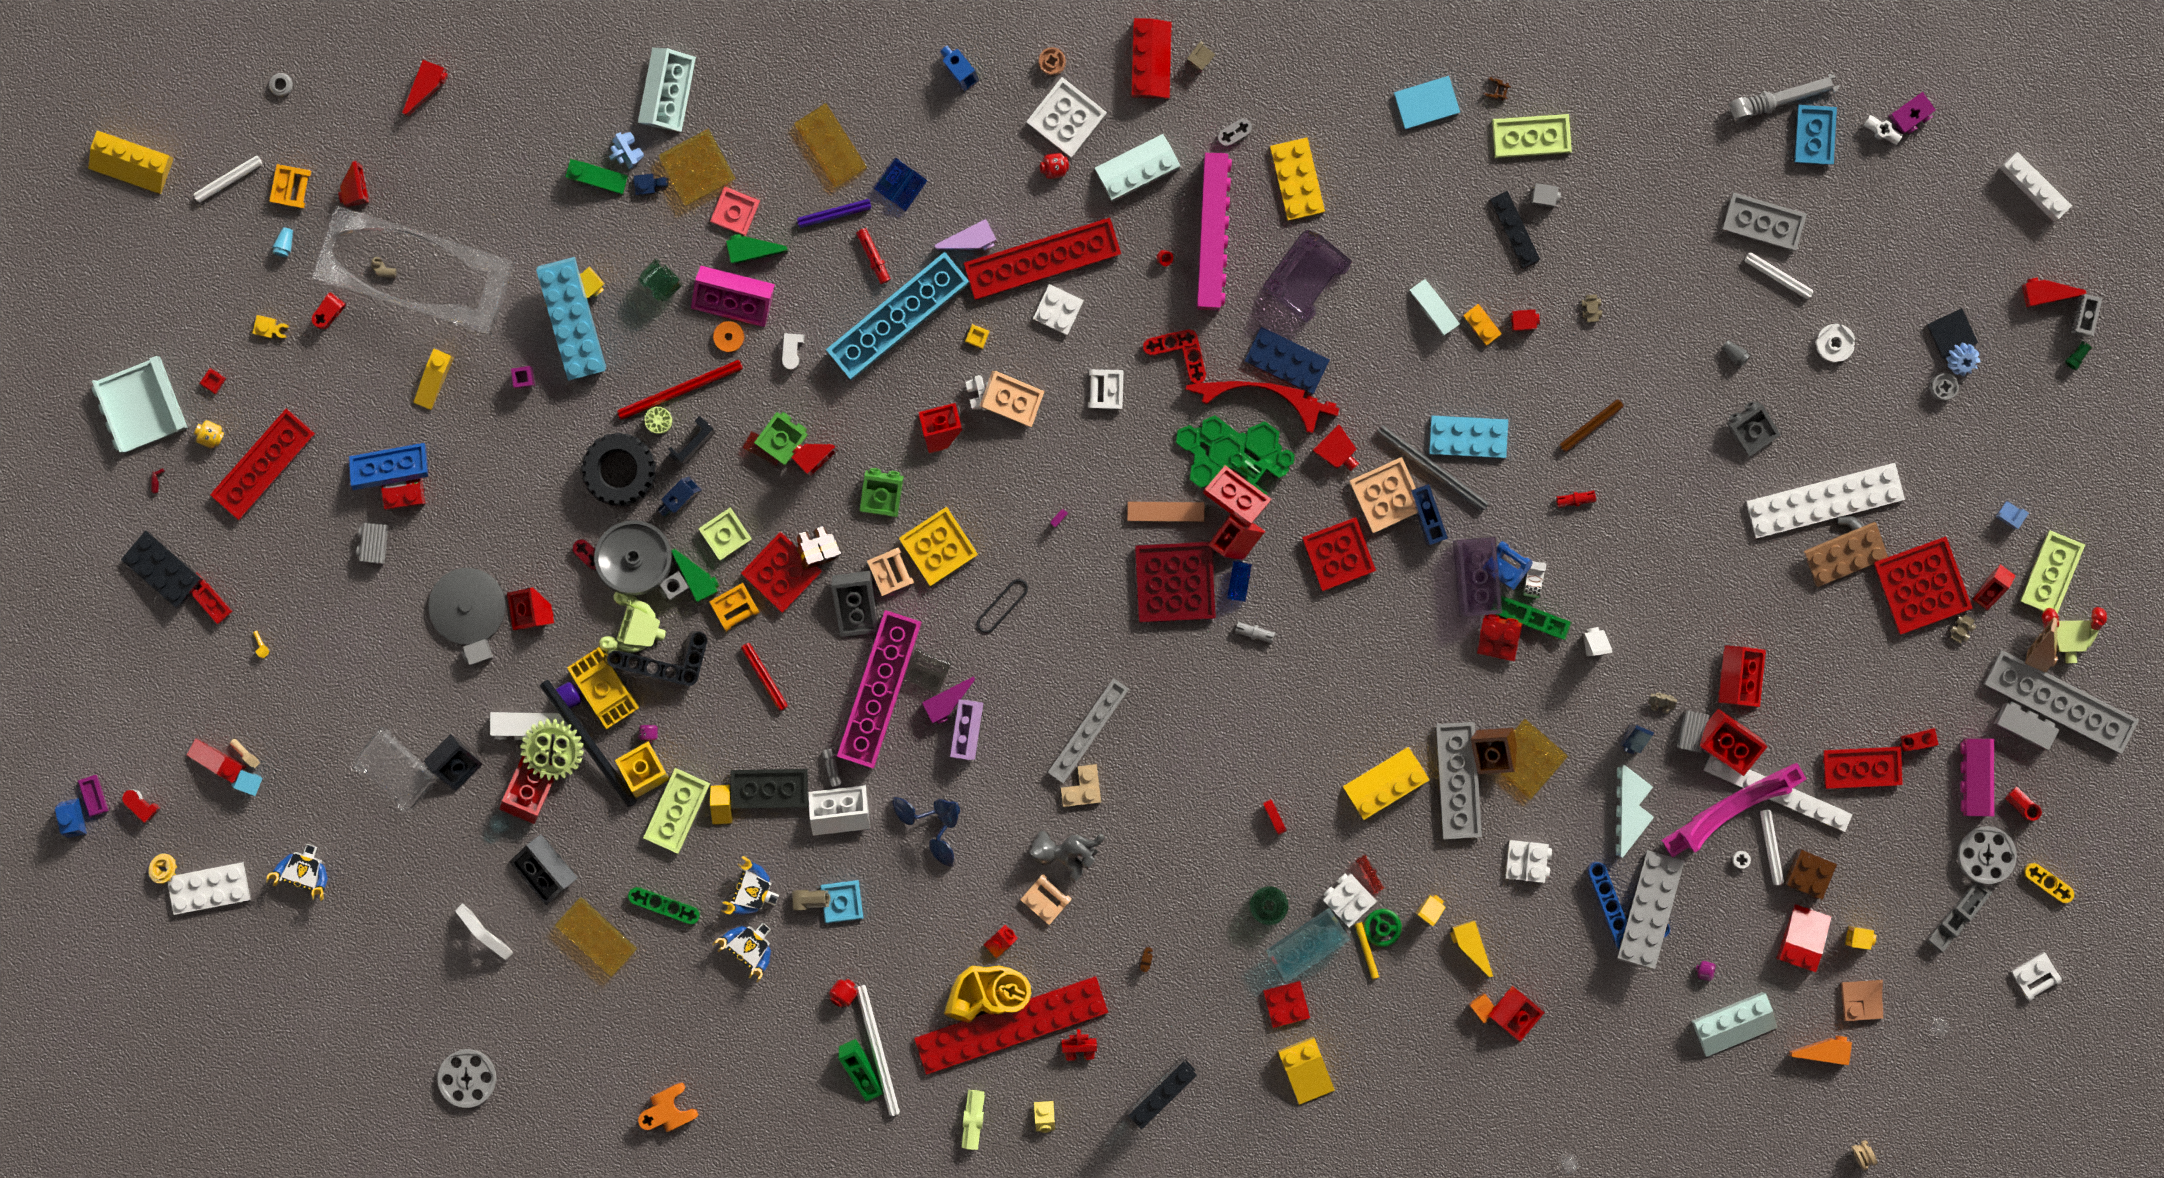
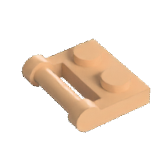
M899 548L867 561L882 596L914 583L912 577L910 578L900 556L901 551ZM893 557L903 580L902 582L897 583L887 560L888 558Z
M1042 874L1020 900L1050 925L1072 898L1068 895L1065 896ZM1042 885L1061 903L1056 906L1038 890L1039 886Z

